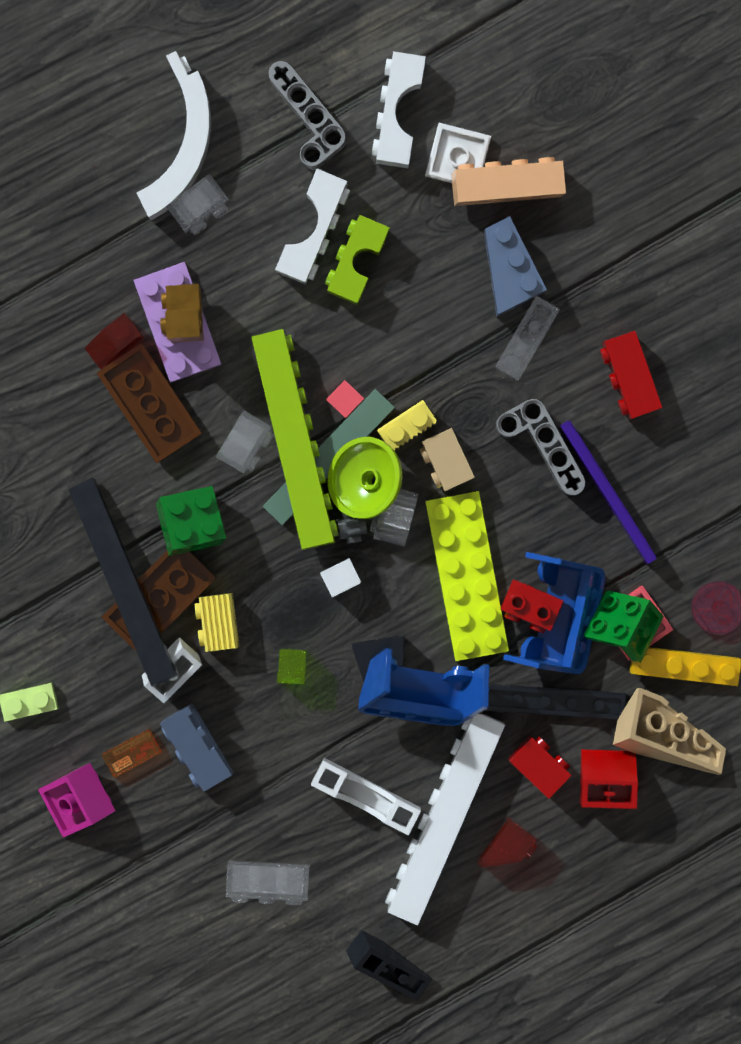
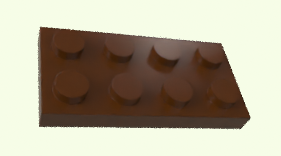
M142 343L97 372V375L156 464L202 434Z
M166 551L138 579L161 634L217 578L191 552L169 556L168 551ZM115 602L101 618L136 651Z

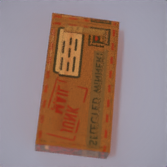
M149 728L101 755L113 778L162 753V750Z

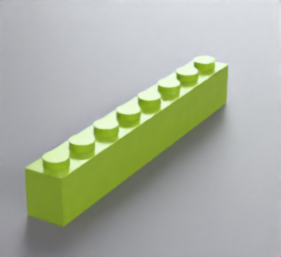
M284 329L252 336L302 550L336 543L335 536H339L336 520H330L328 510L333 509L329 493L324 494L322 483H326V477L323 467L317 466L315 458L320 456L316 440L311 441L309 432L314 430L311 415H305L303 404L307 403L304 387L299 388L297 378L301 377L298 362L292 361L290 351L295 350L292 336H286Z

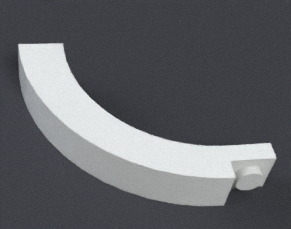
M176 51L166 57L184 94L187 110L186 131L179 153L168 170L150 186L137 192L150 220L165 213L189 190L202 168L210 141L211 114L204 84L198 71L190 75L187 74L191 71V68L185 56L179 58Z

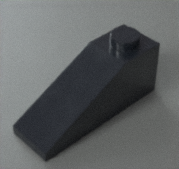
M361 930L346 950L354 969L415 1000L420 997L432 981L428 974L384 941Z

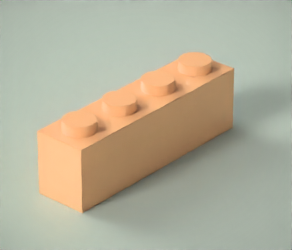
M545 157L538 159L539 163L529 164L527 159L512 161V165L501 166L500 161L485 163V167L475 168L474 164L458 165V169L451 173L454 206L562 197L566 194L563 161H555V157Z

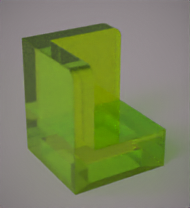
M280 649L277 683L305 684L307 650Z

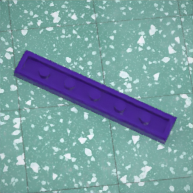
M568 420L558 426L644 563L649 564L656 560V555L571 421Z

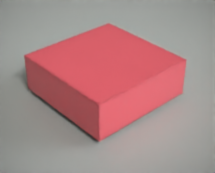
M344 380L326 400L343 417L347 418L364 398Z

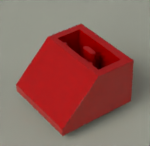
M581 749L579 804L582 807L637 809L638 778L636 754L626 750Z

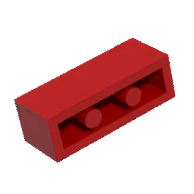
M636 331L604 341L600 354L604 364L609 363L612 374L609 375V380L613 390L618 389L621 400H618V405L622 415H627L630 420L661 409L662 405Z

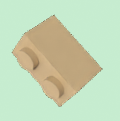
M452 428L421 442L423 448L419 449L425 463L431 462L435 472L431 473V477L437 489L442 487L444 491H447L475 478Z

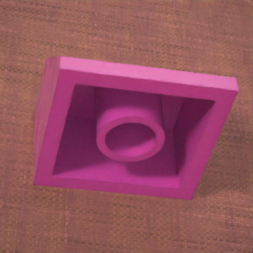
M91 763L38 789L62 837L93 825L115 812L111 799L106 794L98 774L93 769Z

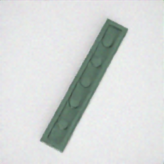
M376 389L319 447L320 456L315 458L317 466L323 467L326 479L328 478L330 464L338 450L353 439L367 437L395 408ZM286 482L263 505L281 525L293 515Z

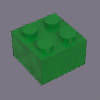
M213 486L159 497L156 508L169 556L221 545L226 539Z

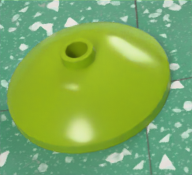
M373 437L356 438L343 445L335 454L328 471V490L332 501L341 512L358 519L374 518L384 513L396 500L402 484V467L396 452L386 442ZM375 476L376 481L372 484V478Z

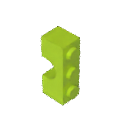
M359 215L357 221L352 219L346 232L350 236L346 246L341 244L336 256V260L340 262L336 271L330 270L325 285L329 286L328 293L353 304H359L368 278L355 271L353 260L356 255L364 251L379 255L390 227L362 215Z

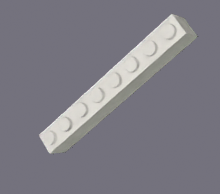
M478 713L462 724L461 729L465 730L461 740L456 739L450 754L454 755L451 764H445L439 779H442L443 782L439 790H433L428 802L432 805L428 815L423 814L418 825V829L421 830L417 840L413 838L408 847L407 854L410 855L407 865L402 863L396 875V879L400 881L396 890L391 888L387 895L385 903L389 905L388 913L415 925L419 924L505 727L503 722L483 713Z

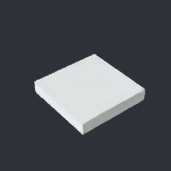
M438 123L425 177L452 183L451 173L458 169V165L474 164L475 168L484 167L491 136Z

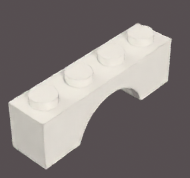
M393 51L392 59L386 60L384 75H389L388 86H382L380 102H385L384 113L378 112L376 129H381L379 140L374 139L372 156H377L376 164L401 168L409 167L413 137L400 128L395 111L404 95L413 90L421 89L426 56Z
M316 169L307 191V198L317 209V227L313 234L305 241L298 244L285 245L275 269L276 273L305 285L308 279L314 280L319 265L315 264L319 254H325L330 241L325 239L329 229H335L340 215L336 214L339 204L345 205L350 190L346 188V180Z
M326 758L322 760L311 782V786L367 811L383 823L406 835L410 834L421 812L419 806Z

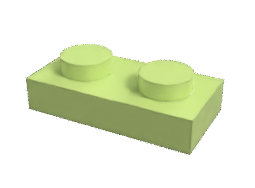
M53 682L0 694V705L4 722L59 709Z

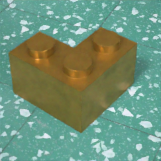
M200 285L166 286V293H161L162 309H167L165 311V318L160 319L161 334H164V337L171 343L204 341Z

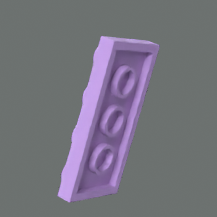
M185 262L134 280L170 383L222 365L203 311L204 341L171 343L164 337V334H161L160 319L165 318V311H167V309H162L161 293H166V286L193 284Z

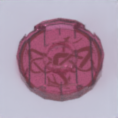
M711 581L702 585L695 592L691 601V614L694 622L702 630L710 634L724 635L734 631L741 624V592L734 585L724 581Z

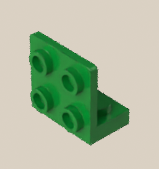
M606 591L584 636L588 640L620 647L632 661L641 663L664 616L651 600Z

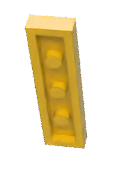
M649 647L641 663L631 660L630 673L738 686L741 659Z

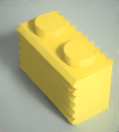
M422 400L379 428L377 432L383 441L395 451V448L399 449L400 446H404V443L413 440V437L422 434V431L431 428L432 425L436 424L437 420Z
M233 593L199 597V603H195L196 619L202 620L203 630H198L199 645L205 646V652L238 648L239 640Z

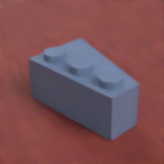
M510 216L486 228L484 237L496 317L545 293L547 289Z
M193 703L165 718L160 723L165 737L176 748L175 753L182 765L186 764L191 772L189 777L196 788L201 787L204 792L232 776L233 771Z

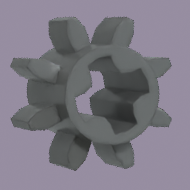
M342 512V518L336 520L339 539H346L347 544L362 541L361 535L367 534L365 519L350 517Z

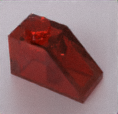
M123 313L105 327L84 349L97 366L103 369L144 338V336L131 319Z
M509 817L477 860L478 865L484 868L521 862L524 857L528 859L537 848L535 844L537 839L532 833Z

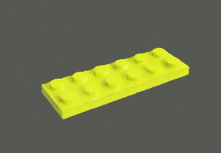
M479 491L425 501L455 661L508 652L509 649L500 610L501 606Z

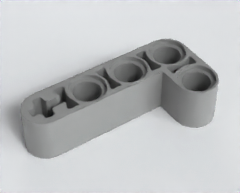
M277 61L269 69L270 82L314 136L302 146L300 159L306 169L316 170L343 149L346 142L345 132L287 62ZM276 72H286L287 81L291 84L288 88L281 78L276 80ZM295 91H303L306 94V99L301 103H296L291 99V96ZM317 111L323 114L322 122L319 124L311 123L308 118L312 112ZM338 133L341 137L340 142L336 145L328 144L325 140L328 134ZM307 151H318L320 154L319 159L316 162H308L305 159Z
M537 399L527 400L505 412L497 419L496 430L503 437L509 438L527 429L557 485L564 494L576 495L583 491L585 479L541 401ZM534 404L539 408L538 418L529 419L526 416L525 408L527 405ZM506 417L512 418L516 423V428L511 433L505 432L501 427V422ZM548 428L552 432L553 438L549 443H543L539 440L538 433L540 429ZM555 452H561L565 455L566 462L562 467L554 466L551 461V457ZM571 465L573 471H568V474L572 479H578V483L575 484L577 489L566 488L565 484L568 482L566 475L563 474L559 477L557 472L566 470Z

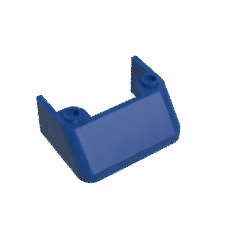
M526 552V558L541 561L538 567V575L542 583L549 584L547 593L565 602L552 631L546 629L544 634L538 632V637L527 638L521 646L520 657L504 654L503 660L539 669L581 674L587 666L592 640L586 639L584 633L601 602L605 584V572L599 567Z
M386 648L370 660L358 705V711L364 714L442 726H457L488 708L489 665L484 664L475 671H469V668L464 666H455L445 674L399 667L398 661L392 659V649Z

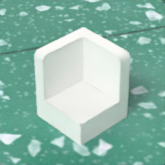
M350 558L320 572L332 597L361 582Z

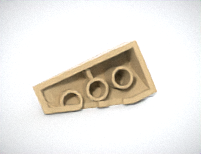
M642 688L635 690L617 720L613 741L614 746L642 756L717 775L722 774L726 752L725 747L703 729L698 730L688 722V717L682 712L677 713L662 696Z

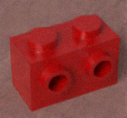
M513 579L500 610L506 612L504 617L517 623L521 619L531 623L529 628L544 634L546 629L549 631L553 630L565 601Z
M530 735L510 755L508 760L549 799L572 776L567 771L570 765L559 755L554 758L548 752L551 747L540 736L534 739Z

